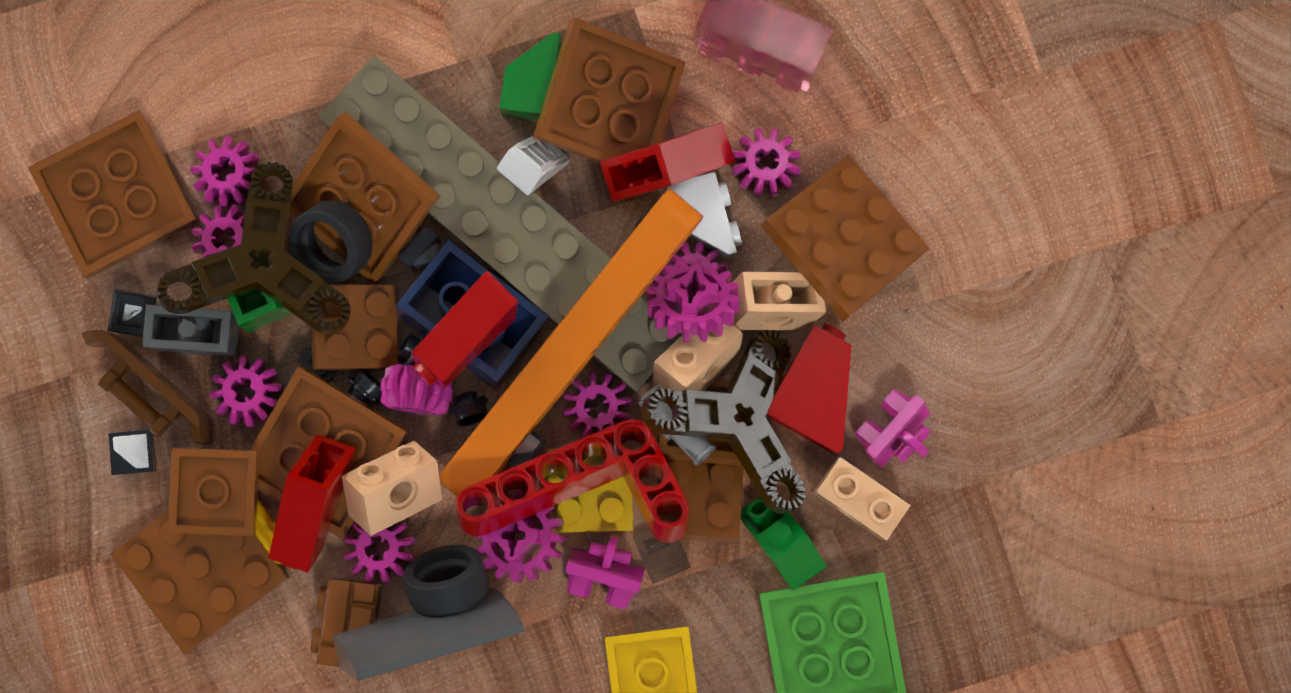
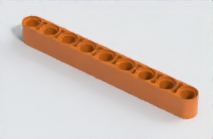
M672 189L667 190L439 474L440 483L457 497L461 490L467 486L494 476L501 471L696 229L704 217L700 212Z

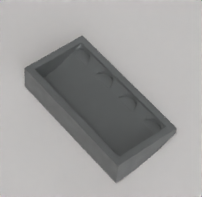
M491 589L487 591L481 601L457 614L438 617L425 616L414 611L332 636L340 668L357 681L519 634L525 632L520 617L510 602L499 591Z

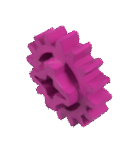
M697 258L694 266H688L686 261L681 259L679 260V268L674 270L671 266L666 265L663 268L664 277L658 275L652 282V287L647 288L648 317L654 318V325L657 330L667 326V337L670 339L681 333L685 343L690 342L692 335H698L702 342H706L708 332L712 331L718 336L723 335V324L733 326L734 314L739 313L738 284L731 283V273L729 271L718 274V264L715 262L706 268L702 267V259Z
M517 490L515 499L510 493H507L505 496L517 500L524 497L526 492ZM552 506L536 513L543 529H540L534 522V514L489 534L476 537L483 541V544L477 547L476 550L481 555L488 556L484 562L485 569L492 570L497 567L495 577L506 579L510 575L511 582L516 583L523 582L524 574L528 580H539L538 569L551 572L553 568L548 560L551 557L561 558L563 555L559 550L555 549L556 543L566 541V537L557 534L556 530L564 524V520L551 517L557 507ZM525 532L524 540L515 541V533ZM496 543L505 551L504 558L499 553ZM541 547L539 553L532 559V554Z

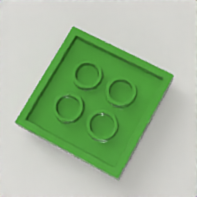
M883 571L802 585L794 591L791 588L759 593L776 693H906L886 578Z

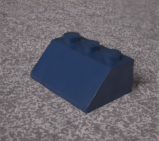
M448 240L396 304L397 316L417 332L424 333L427 336L473 284L488 270ZM488 271L518 300L516 320L480 353L466 369L497 391L522 359L549 316Z

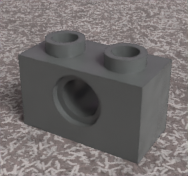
M146 305L142 347L157 352L237 357L239 326L232 311L199 308L185 314H174L168 312L162 306Z

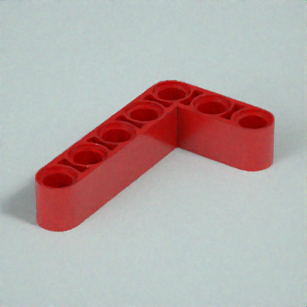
M637 419L622 421L467 486L461 490L456 499V509L461 529L470 536L479 537L624 477L651 533L656 539L667 543L678 541L686 533L689 506L651 429L646 423ZM629 440H636L643 446L636 450H630L625 448L623 443ZM597 456L602 458L604 463L599 466H589L584 460L588 457ZM556 472L563 474L565 479L558 483H551L545 477L550 473ZM651 475L659 478L661 482L655 486H647L640 480L645 476ZM513 489H521L526 492L524 497L517 500L505 496L507 492ZM476 505L487 509L481 516L474 517L466 514L470 507ZM669 511L677 514L679 519L675 522L667 523L658 516L663 512Z

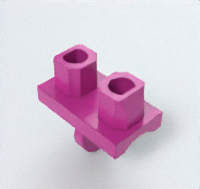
M896 389L892 390L881 405L882 409L893 418L891 423L883 430L869 419L855 433L866 449V453L871 461L881 470L893 456L902 463H905L912 453H915L922 459L929 454L928 449L922 442L931 431L922 423L931 413L925 407V401L916 394L911 399Z
M611 534L608 546L592 541L589 551L573 547L565 569V573L569 574L567 592L579 597H589L593 582L602 583L609 586L605 602L610 606L626 609L634 593H639L645 568L630 564L632 553L617 549L619 536Z

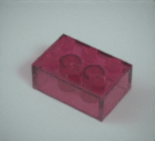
M707 0L696 25L694 44L700 46L699 51L707 57L719 61L726 57L738 62L737 67L745 73L757 77L764 73L776 78L775 83L783 89L795 93L799 89L808 92L834 28L767 0Z

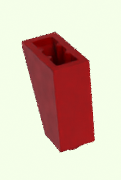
M720 122L600 161V165L613 202L675 185L733 163L735 158L724 123Z
M486 271L412 351V360L416 363L412 367L413 371L428 386L435 382L443 390L516 320L518 300Z
M824 323L822 328L814 325L779 385L766 417L836 456L840 454L844 446L852 345L844 341L845 333Z
M316 434L286 477L268 559L282 563L291 569H298L306 573L310 571L325 545L344 488L342 475L350 470L356 452L355 447Z

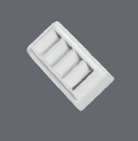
M532 136L510 148L496 169L522 192L530 195L564 168L571 159L557 147L534 139Z

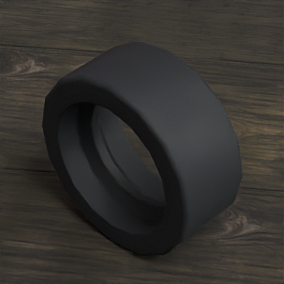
M332 200L321 201L295 218L289 229L288 245L292 257L324 279L328 285H336L349 279L366 266L372 256L373 241L369 227L362 216L349 205ZM317 221L329 224L340 234L347 249L346 263L341 264L332 261L323 254L317 245L314 235V226Z
M449 545L425 552L412 560L404 570L403 580L410 605L417 613L425 616L442 617L457 614L481 601L488 591V578L482 556L476 549L465 545Z

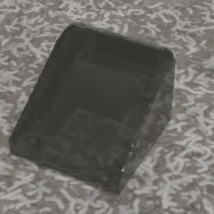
M650 529L633 536L652 584L691 568L680 540L671 543L661 542L653 536Z

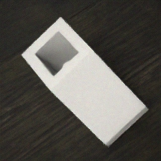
M715 172L666 187V191L672 189L704 216L688 238L697 243L699 241L704 242L706 248L711 251L716 249L719 255L727 260L735 258L737 254L736 246L742 245V240L737 222H729L725 206L731 205L726 182H718Z

